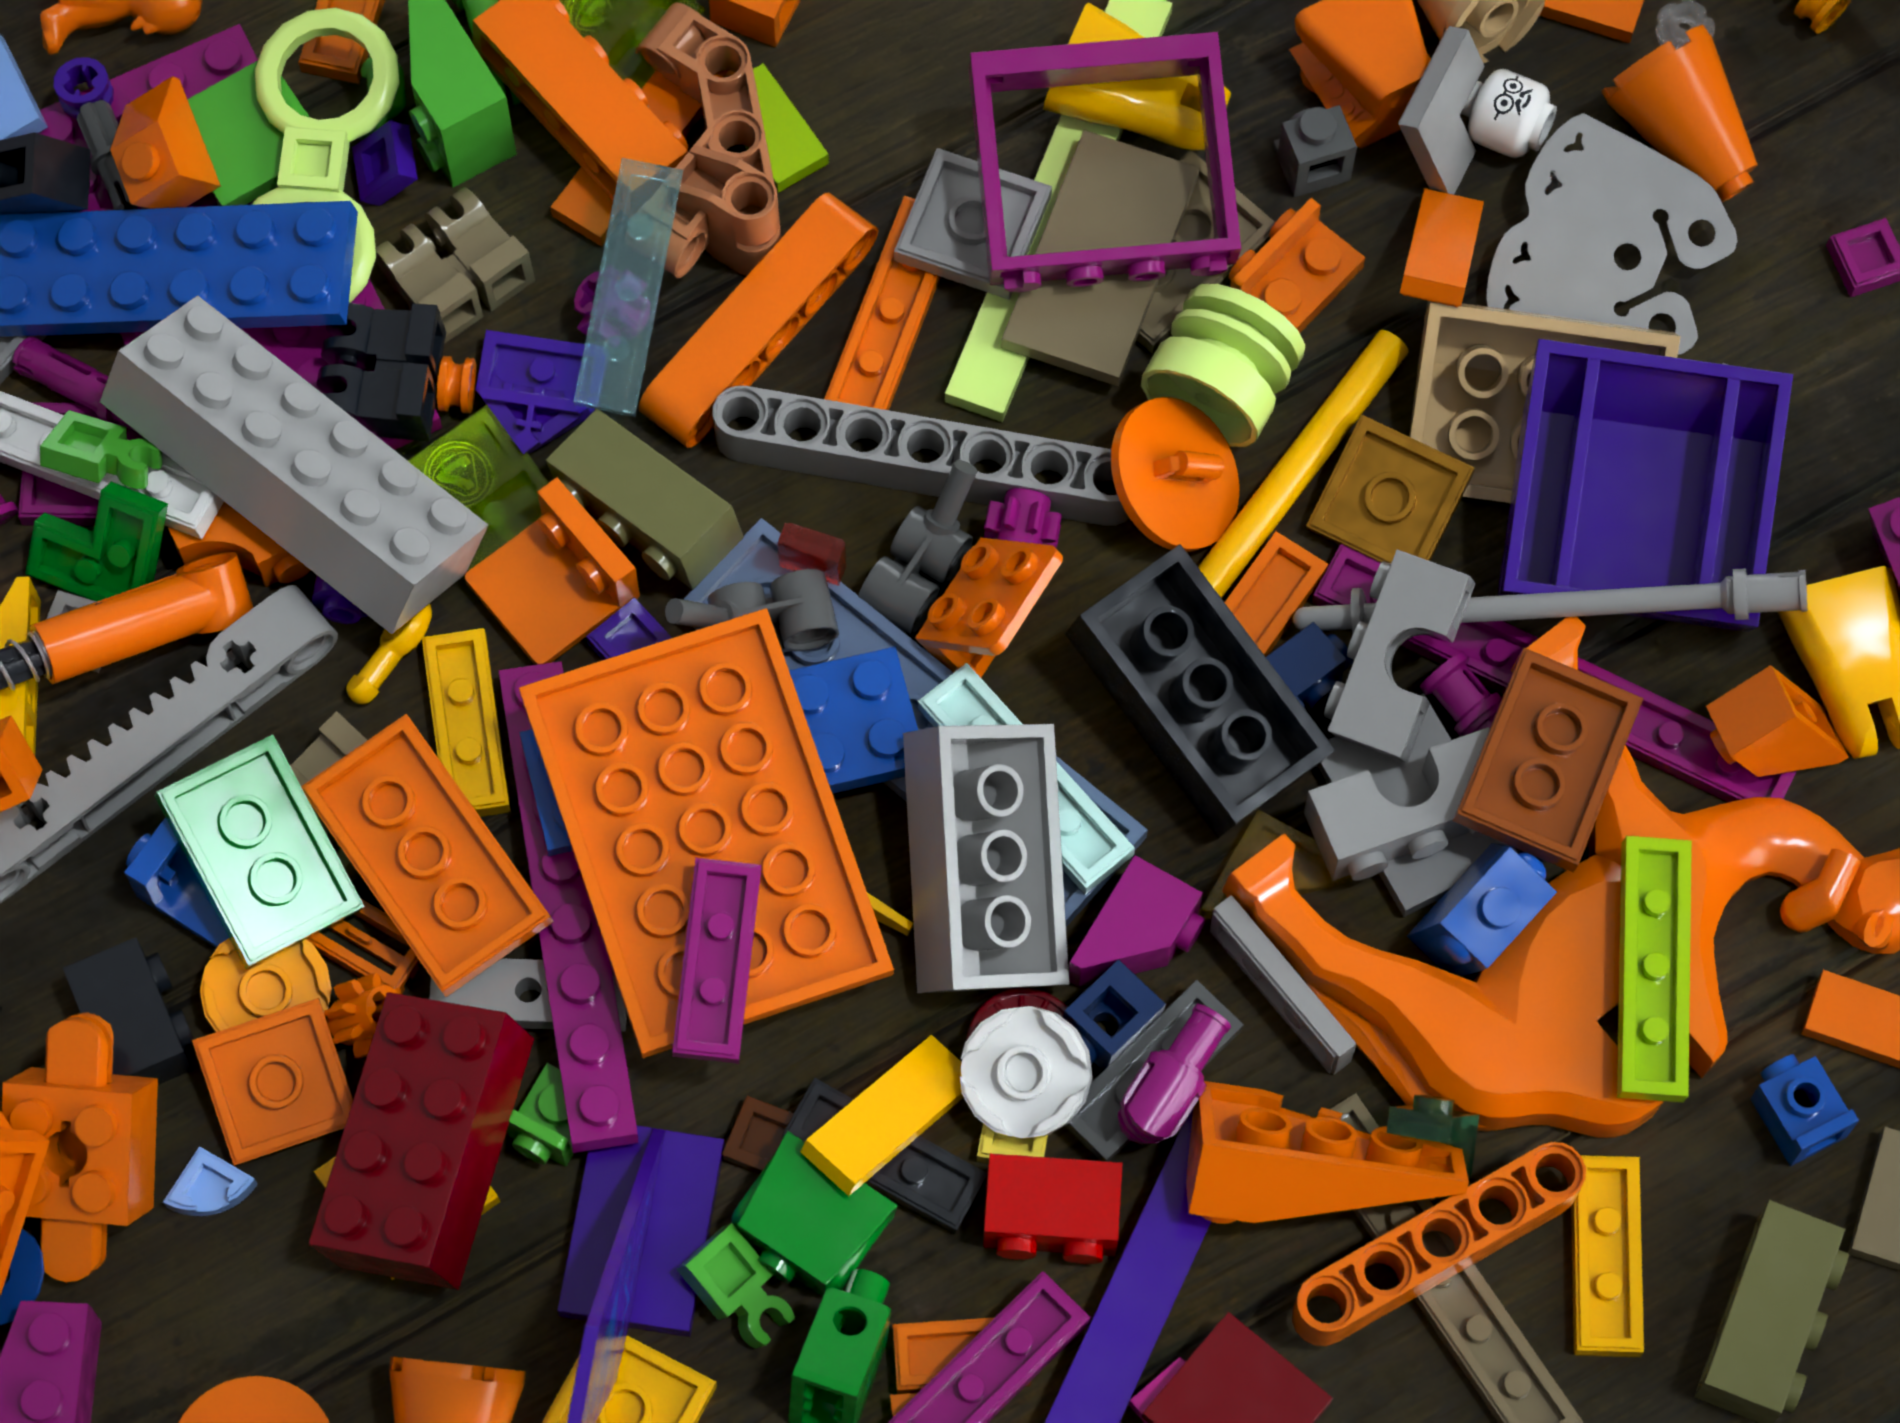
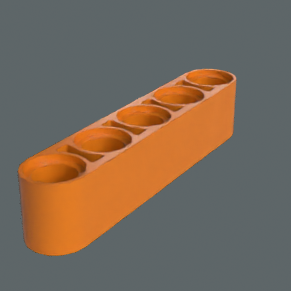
M831 193L821 195L653 379L641 397L638 406L639 412L685 447L692 448L697 445L714 428L713 405L716 398L725 389L733 386H751L868 255L877 239L878 228Z
M1549 1142L1540 1145L1468 1186L1465 1194L1452 1195L1312 1275L1302 1284L1292 1309V1322L1296 1332L1304 1341L1315 1346L1335 1344L1564 1213L1572 1206L1586 1179V1166L1582 1156L1573 1147L1565 1143ZM1542 1167H1553L1560 1170L1566 1177L1568 1189L1561 1192H1551L1543 1188L1537 1180L1536 1170ZM1486 1199H1497L1504 1202L1510 1209L1512 1220L1502 1225L1487 1221L1480 1212L1479 1203ZM1431 1231H1441L1447 1234L1454 1242L1455 1253L1448 1257H1437L1430 1254L1423 1245L1422 1236ZM1375 1263L1390 1266L1398 1276L1399 1285L1390 1290H1379L1367 1281L1364 1270L1369 1265ZM1317 1296L1332 1298L1340 1306L1342 1317L1332 1323L1317 1321L1309 1313L1307 1302Z

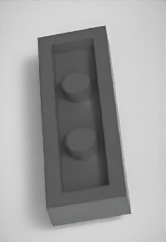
M1198 980L1183 992L1090 1084L1085 1104L1072 1121L1064 1126L1099 1161L1110 1162L1131 1141L1120 1130L1117 1118L1118 1112L1121 1109V1100L1151 1051L1159 1052L1160 1050H1168L1192 1014L1191 1011L1195 1005L1201 1004L1213 1009L1231 1025L1230 1030L1223 1036L1204 1068L1242 1031L1244 1024Z

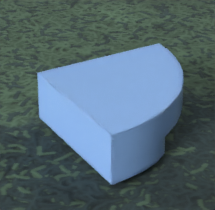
M199 1146L163 1203L166 1208L184 1215H214L227 1211L241 1203L251 1194L258 1183L252 1176Z

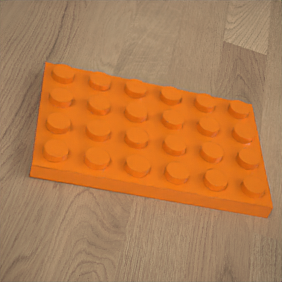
M767 608L519 687L520 696L642 1058L673 1049L696 858L762 865L743 1025L893 975L894 968Z

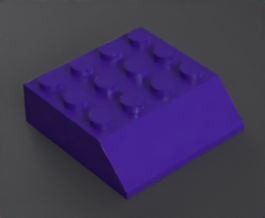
M1538 339L1523 410L1497 596L1721 583L1726 576H1733V569L1746 568L1747 575L1766 574L1793 374ZM1722 608L1624 614L1750 632L1757 628L1760 619V613H1749V620H1735V614H1728Z

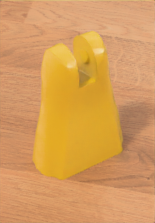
M1087 2L1068 44L1145 37ZM1197 75L1050 87L1043 110L1087 122L1125 129L1181 149L1192 151L1205 150ZM1224 86L1225 101L1227 108L1231 97V91H1229Z
M1880 566L1807 585V612L1796 610L1779 611L1777 613L1823 701L1837 736L1845 750L1854 759L1877 755V733L1868 707L1870 704L1877 703L1890 741L1895 748L1900 749V601L1891 568Z

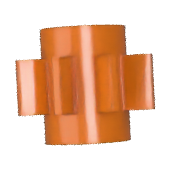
M373 973L357 980L353 979L336 985L334 991L339 999L331 1005L330 1009L324 1010V1015L328 1017L330 1032L333 1035V1043L353 1046L354 1056L358 1059L368 1055L387 992L401 993L399 987L394 989L387 985H381L379 973Z

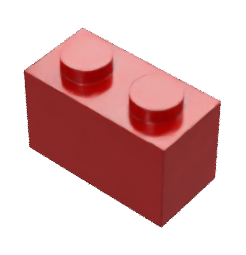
M990 1153L983 1247L996 1248L998 1256L1017 1260L1035 1258L1036 1251L1063 1253V1260L1076 1264H1097L1103 1261V1256L1115 1257L1118 1244L1123 1163Z

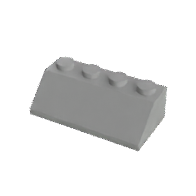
M1054 724L936 726L903 733L917 993L1069 985Z

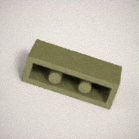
M598 408L546 459L553 478H559L584 509L597 519V524L609 538L620 547H625L629 543L642 552L641 556L651 570L665 580H670L674 576L694 590L744 538L731 504Z
M1772 1200L1767 1202L1757 1217L1694 1398L1758 1423H1774L1783 1410L1793 1414L1807 1378L1806 1375L1796 1372L1804 1348L1812 1352L1816 1350L1828 1318V1314L1818 1311L1825 1288L1833 1291L1837 1289L1848 1261L1849 1253L1838 1250L1845 1232L1844 1228Z

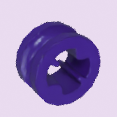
M88 57L74 58L65 62L54 76V89L63 111L72 118L77 119L80 107L88 102L94 103L104 100L111 105L114 100V90L109 81L107 71L104 65L95 59ZM84 82L87 83L89 88L92 86L94 88L85 95H81L79 89L76 92L74 90L77 85Z

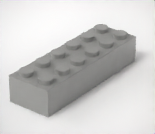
M198 295L121 348L116 355L100 403L389 633L393 634L467 572L488 524Z

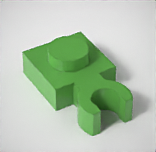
M68 410L40 445V466L99 483L106 473L116 475L119 481L128 487L145 489L148 486V467L160 470L162 467V451L147 439L140 438L128 441L127 430L124 426Z
M730 1223L721 1227L676 1270L717 1320L727 1318L735 1312L739 1317L738 1329L741 1337L749 1346L757 1349L766 1346L771 1341L768 1334L760 1326L762 1312L768 1313L779 1327L790 1323L795 1319L792 1308L785 1300L778 1296L767 1295L761 1288L774 1274L769 1268L758 1261L759 1255L737 1228Z

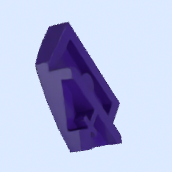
M486 330L476 391L522 454L526 456L585 421L597 408L600 410L610 351L607 347Z

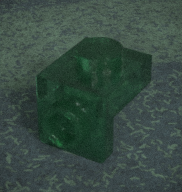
M1420 1094L1414 1095L1413 1105L1390 1106L1386 1133L1436 1141L1461 1148L1463 1150L1468 1179L1471 1177L1479 1114L1453 1110V1099Z

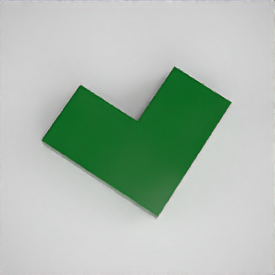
M111 481L101 490L94 532L44 512L34 521L25 574L93 601H100L154 582L168 503Z

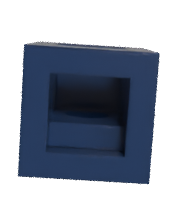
M1314 622L1266 657L1305 709L1309 706L1313 711H1317L1327 704L1337 681L1341 682L1343 671L1354 663L1353 659L1347 657L1348 648L1334 634L1326 636Z
M1118 959L1064 1011L1062 1018L1078 1030L1089 1050L1091 1064L1094 1062L1104 1071L1162 1014L1166 1004ZM1104 1021L1109 1023L1114 1028L1115 1034L1109 1036L1096 1022Z

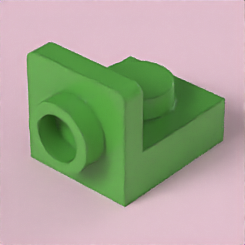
M547 1063L518 1111L513 1109L507 1131L509 1137L514 1139L511 1146L526 1158L541 1165H545L550 1158L566 1167L574 1153L572 1152L560 1069Z

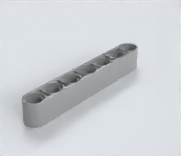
M733 386L725 389L716 398L713 405L715 442L723 455L737 462L939 497L955 461L962 460L974 465L981 460H992L1000 464L1002 468L991 474L977 472L965 502L989 505V501L992 500L1003 503L1006 491L1014 488H1025L1048 496L1051 499L1050 512L1061 513V518L1103 526H1116L1129 519L1118 495H1106L1096 488L1099 483L1113 481L1111 449L751 386ZM739 417H747L756 422L753 427L740 431L727 426L733 419ZM798 428H809L817 433L813 439L808 441H797L788 436L793 430ZM862 438L874 440L879 444V446L869 452L853 450L849 445ZM921 449H930L936 451L940 457L930 463H921L914 460L911 455ZM1052 470L1059 473L1064 479L1056 484H1044L1035 479L1034 476L1041 471Z

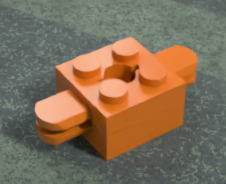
M88 1012L74 1014L50 1027L46 1035L45 1068L30 1067L2 1083V1114L12 1129L35 1130L50 1141L26 1217L40 1218L39 1247L43 1253L44 1272L53 1279L62 1282L79 1281L104 1264L107 1258L108 1224L128 1226L154 1208L158 1078L113 1074L114 1035L112 1027L102 1017Z

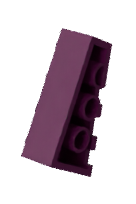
M20 1301L0 1355V1423H91L102 1321L89 1304Z

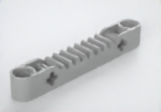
M289 585L274 592L219 633L210 643L206 655L207 666L197 661L191 664L195 679L192 683L189 684L177 677H173L170 680L174 693L171 699H167L155 692L149 696L154 710L151 714L147 715L136 708H132L129 711L133 725L130 730L127 731L114 723L108 727L112 740L110 745L105 746L91 739L87 742L91 755L89 761L85 762L70 755L66 758L71 773L65 778L50 770L45 774L49 786L37 783L31 799L0 812V903L35 879L315 666L329 653L338 639V633L296 585ZM242 663L244 667L252 669L243 673L242 670L234 667ZM36 818L45 824L39 830H36L29 824Z

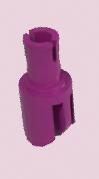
M1195 1005L1191 1011L1192 1014L1168 1050H1160L1159 1052L1151 1051L1126 1090L1117 1116L1120 1130L1129 1140L1139 1144H1156L1174 1136L1180 1130L1207 1087L1204 1082L1205 1077L1201 1071L1223 1036L1231 1028L1230 1023L1218 1012L1205 1005Z

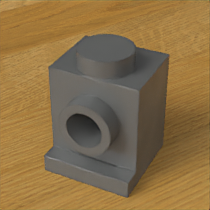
M1340 105L1329 109L1322 107L1305 109L1293 115L1288 121L1282 122L1280 139L1274 140L1273 148L1294 198L1351 181L1357 145ZM1329 160L1331 162L1330 165L1309 171L1310 166Z

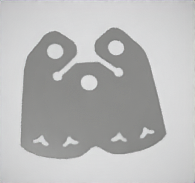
M1585 113L1572 117L1559 127L1545 143L1529 171L1525 184L1529 216L1522 222L1512 226L1503 235L1496 249L1488 277L1487 307L1504 309V305L1508 300L1505 287L1509 285L1513 293L1520 300L1512 304L1508 310L1649 329V321L1653 316L1664 313L1671 316L1675 321V333L1681 336L1678 355L1683 354L1691 349L1698 339L1697 328L1690 305L1683 296L1675 292H1664L1629 309V313L1626 316H1619L1614 312L1616 302H1626L1654 287L1668 254L1659 224L1652 218L1653 213L1657 209L1665 210L1668 213L1666 223L1679 261L1693 269L1705 268L1733 253L1738 241L1736 229L1714 188L1697 174ZM1582 133L1581 142L1583 150L1565 152L1564 148L1569 144L1575 143L1577 134ZM1554 171L1556 178L1562 183V186L1546 195L1545 189L1551 183L1550 172ZM1697 220H1706L1715 229V238L1707 246H1696L1689 239V227ZM1527 242L1528 254L1531 260H1524L1514 264L1512 262L1513 259L1521 255L1522 243ZM1622 244H1633L1640 251V263L1632 270H1623L1614 261V252Z

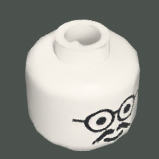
M1498 69L1492 72L1484 83L1477 81L1461 114L1469 117L1468 133L1473 142L1511 158H1518L1524 156L1530 149L1535 151L1541 149L1553 125L1557 107L1550 104L1549 90L1544 84L1507 69Z

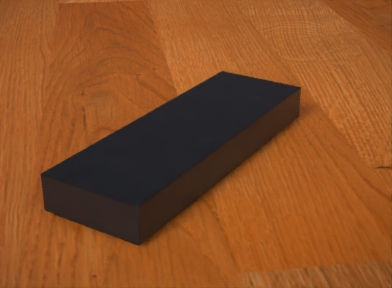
M814 1078L781 1139L783 1140L788 1130L805 1142L807 1138L854 1099ZM918 1136L868 1179L865 1184L883 1196L955 1235L988 1173L925 1138Z

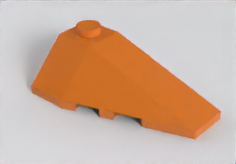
M1204 1081L1207 1087L1193 1108L1186 1175L1189 1214L1201 1215L1211 1222L1228 1224L1234 1221L1260 1223L1465 1194L1467 1191L1469 1180L1461 1148L1387 1126L1376 1128L1369 1134L1356 1130L1350 1124L1342 1121L1343 1113L1321 1107L1317 1117L1309 1116L1281 1107L1283 1095L1244 1086Z

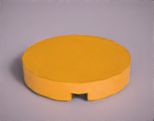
M230 938L218 945L204 968L200 987L205 1019L214 1032L316 998L320 999L323 1011L327 1010L332 992L327 964L314 945L306 939L246 969Z

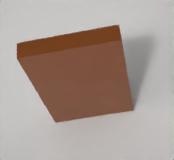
M1523 648L1452 821L1570 872H1574L1587 845L1643 698L1527 648Z

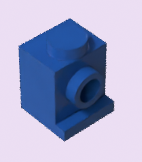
M1791 1054L1772 1063L1760 1073L1764 1082L1757 1087L1750 1098L1790 1167L1847 1138L1859 1121L1853 1109H1847L1816 1056L1799 1063L1796 1056ZM1804 1090L1813 1107L1805 1108L1798 1105L1794 1099V1091Z

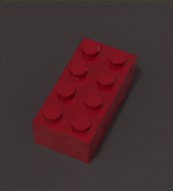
M387 992L308 1244L341 1268L459 1290L534 1038L506 1012Z

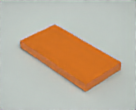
M407 713L301 786L311 806L445 997H448L554 922Z

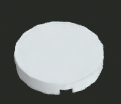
M1034 1006L1002 1009L980 1022L965 1042L961 1059H963L961 1064L962 1076H960L961 1092L974 1116L994 1132L1017 1138L1049 1135L1070 1123L1085 1104L1093 1077L1090 1053L1078 1030L1059 1014Z

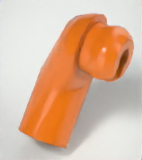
M1831 849L1819 877L1788 893L1781 903L1780 916L1784 924L1795 932L1803 933L1833 920L1843 904L1861 861L1850 853L1840 849Z

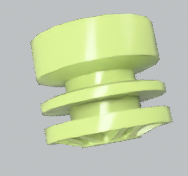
M1200 284L1190 290L1183 303V311L1177 314L1172 322L1171 335L1173 337L1162 341L1142 375L1141 387L1148 400L1159 397H1172L1196 406L1217 425L1230 447H1247L1257 441L1274 410L1276 401L1274 394L1286 389L1290 381L1291 371L1297 369L1304 356L1306 345L1299 331L1289 320L1264 301L1232 287L1220 284Z

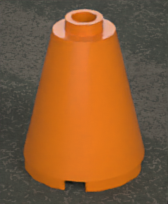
M1700 25L1685 32L1690 39L1686 44L1676 50L1671 41L1664 43L1613 79L1616 86L1605 87L1601 92L1607 103L1658 153L1697 174L1710 184L1722 202H1725L1754 183L1749 172L1755 169L1758 164L1712 35L1708 33L1704 25Z
M391 1356L389 1374L394 1423H511L524 1388L526 1371Z

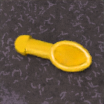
M430 603L393 634L384 629L378 649L357 675H353L347 684V694L353 702L362 705L371 702L379 693L378 689L398 665L403 656L417 647L424 638L431 621L432 609Z

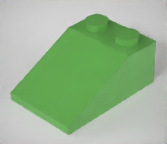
M408 0L411 85L416 103V108L410 110L409 113L415 128L421 136L416 139V144L429 169L435 172L441 168L452 187H455L517 155L507 98L446 0Z

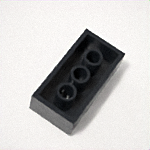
M1181 544L1079 615L1065 633L1218 839L1317 767L1335 751L1334 747Z

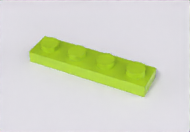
M1626 836L1621 843L1617 1098L1683 1103L1689 1096L1692 840Z

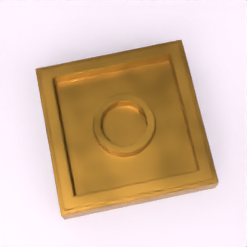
M1361 414L1306 528L1332 542L1347 546L1380 563L1385 561L1391 564L1396 550L1431 561L1475 472V468Z

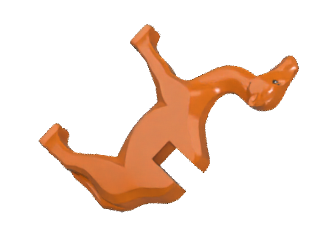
M1566 617L1529 645L1527 649L1578 670V647L1586 625L1578 617ZM1517 659L1511 669V672H1513ZM1626 745L1588 839L1589 858L1579 863L1574 872L1567 870L1548 883L1557 893L1488 969L1479 971L1474 981L1421 961L1385 952L1346 937L1324 921L1295 890L1292 864L1296 844L1285 833L1234 870L1228 876L1222 889L1227 898L1231 895L1235 898L1278 951L1296 969L1310 989L1357 1043L1356 1047L1375 1066L1408 1108L1413 1112L1457 1130L1489 1132L1527 1125H1548L1596 1138H1613L1629 1134L1651 1119L1663 1104V1101L1617 1098L1618 1046L1597 1022V1020L1619 1004L1621 843L1626 836L1692 840L1689 1064L1701 1078L1716 1064L1728 1043L1727 1028L1718 989L1714 957V935L1725 906L1745 883L1768 875L1781 877L1800 888L1819 877L1831 849H1840L1857 857L1861 863L1837 916L1827 923L1840 937L1855 948L1873 954H1895L1900 950V848L1864 858L1839 831L1822 817L1782 798L1752 797L1685 814L1670 811L1641 781L1636 764Z

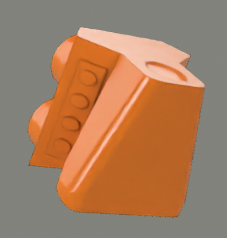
M1321 0L1301 10L1295 18V30L1302 43L1289 50L1300 66L1302 83L1309 91L1318 95L1326 109L1341 106L1358 148L1366 147L1401 130L1398 122L1431 60L1425 48L1413 1Z

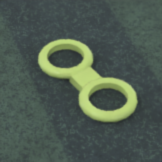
M335 7L309 10L283 23L263 45L255 68L256 99L268 122L282 132L284 138L277 181L278 187L259 196L252 205L351 201L358 211L349 303H352L368 283L376 260L374 229L362 206L343 192L350 142L371 132L391 110L399 87L398 56L383 30L362 14ZM337 35L352 39L368 51L373 64V80L367 96L354 110L338 118L322 120L302 116L288 106L282 96L281 75L287 59L300 45L316 37Z

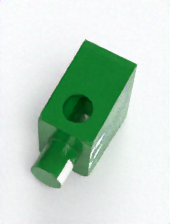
M856 1269L853 1270L845 1291L837 1288H827L792 1374L789 1423L860 1422L888 1341L891 1309L883 1303L890 1283L883 1276L869 1270Z

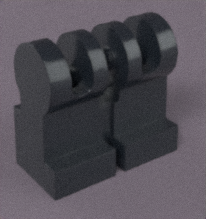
M349 303L347 325H326V330L333 336L323 341L321 357L330 365H325L319 369L316 382L317 387L325 392L323 394L369 431H375L377 437L430 442L437 397V388L434 382H438L439 367L443 357L446 329L438 306L412 304L411 310H386ZM374 368V371H364L366 369Z

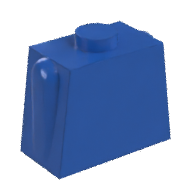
M1491 843L1412 929L1407 937L1440 969L1460 977H1465L1488 969L1557 891L1545 881L1546 869L1536 857L1529 853L1517 854L1510 846Z

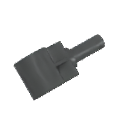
M957 460L954 462L934 509L925 510L920 506H916L909 512L898 529L890 548V554L895 557L894 561L886 556L882 557L868 574L858 595L859 598L867 602L896 627L911 636L921 629L928 618L930 607L938 599L945 585L955 577L961 568V561L972 545L973 537L959 529L960 523L957 520L978 472L972 464L966 461Z
M818 569L797 570L776 578L770 585L772 595L770 598L765 597L761 584L756 582H739L723 586L712 592L708 596V604L673 598L667 603L665 608V617L669 623L700 629L767 608L782 652L819 648L831 643L839 635L826 575Z

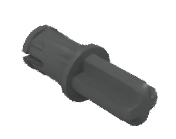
M104 100L94 103L88 102L82 105L80 113L77 115V121L92 155L90 159L91 171L101 177L113 205V210L138 209L136 205H132L129 201L110 151L119 125L111 105Z

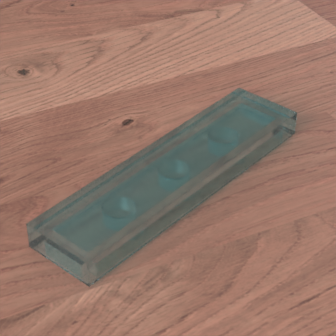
M627 158L621 159L574 405L593 409L598 408L599 410L633 417L636 416L683 177V170Z

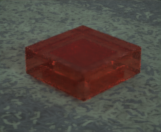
M790 522L789 524L785 523L777 542L779 567L792 571L818 569L824 572L828 583L839 586L846 569L845 542L842 539Z

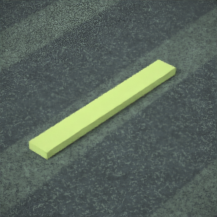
M1109 0L1105 12L1145 38L1160 37L1163 35L1171 16L1172 3L1165 0ZM1061 115L1034 179L1035 181L1052 186V196L1028 255H1035L1083 131L1086 130L1119 141L1124 129ZM987 292L946 389V403L1003 422L1029 360L1027 356L1001 348L1003 334L1020 292H1012L1010 300Z

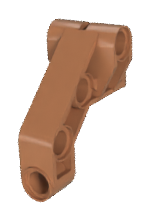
M676 2L667 9L636 47L635 53L638 54L640 51L645 60L661 73L663 77L678 85L682 92L701 103L706 131L652 198L637 212L628 227L625 244L632 251L675 278H681L693 268L704 250L734 271L747 276L781 239L778 194L773 179L751 56L747 46L739 38L704 18L691 7ZM722 70L736 72L729 77L714 76L715 73ZM734 145L750 147L747 151L741 153L727 151L729 147Z

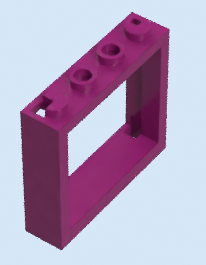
M1218 32L970 53L968 71L990 286L1004 284V288L1008 292H1026L1040 288L1042 286L1041 281L1066 279L1068 286L1085 287L1102 283L1104 281L1103 276L1128 274L1129 280L1142 282L1165 277V270L1190 268L1191 275L1211 276L1226 272L1228 270L1227 265L1236 264L1241 251V240ZM1197 75L1214 239L1007 256L991 92Z

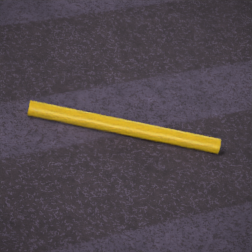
M1379 330L1198 566L1221 598L1409 351L1406 344L1395 334L1386 330Z

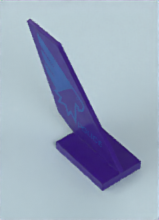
M637 1126L638 1143L588 1151L557 1310L559 1317L587 1321L567 1423L596 1422L616 1383L628 1328L691 1337L698 1295L676 1269L709 1238L723 1161L722 1153L725 1148L724 1139Z

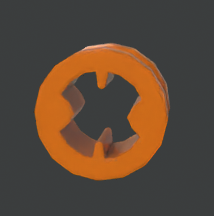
M451 356L442 357L437 383V407L439 411L448 412L451 406H459L462 413L471 414L476 393V359L466 358L464 363L457 364L454 363Z

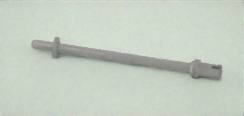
M1746 568L1733 569V576H1726L1721 583L1470 597L1461 623L1722 608L1728 614H1735V620H1749V613L1796 610L1807 612L1806 571L1747 575ZM1352 588L1351 604L1302 607L1293 615V623L1300 631L1314 622L1321 631L1352 629V633H1354L1360 621L1369 623L1376 603H1367L1363 590L1361 588Z

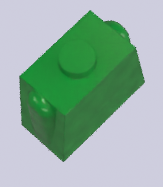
M787 1130L778 1149L734 1210L731 1223L750 1246L761 1254L758 1261L769 1268L775 1278L789 1284L795 1277L823 1297L827 1288L842 1290L845 1287L853 1270L859 1267L883 1230L894 1219L898 1205L865 1183L848 1196L800 1152L805 1142Z

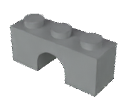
M1396 550L1391 564L1382 561L1370 590V597L1377 599L1369 623L1360 621L1357 624L1349 643L1347 657L1354 659V663L1346 684L1339 681L1335 683L1325 707L1324 717L1332 720L1328 728L1330 733L1338 738L1408 763L1430 703L1423 696L1398 687L1392 674V660L1398 647L1414 636L1430 635L1451 643L1454 642L1476 584L1470 575L1400 550Z
M1489 727L1428 749L1422 771L1429 784L1432 796L1422 804L1405 807L1389 802L1378 791L1369 770L1309 790L1304 815L1332 881L1351 875L1353 880H1363L1372 877L1388 867L1387 861L1410 853L1413 859L1431 856L1444 849L1448 845L1449 839L1471 832L1474 838L1486 836L1452 820L1488 734Z

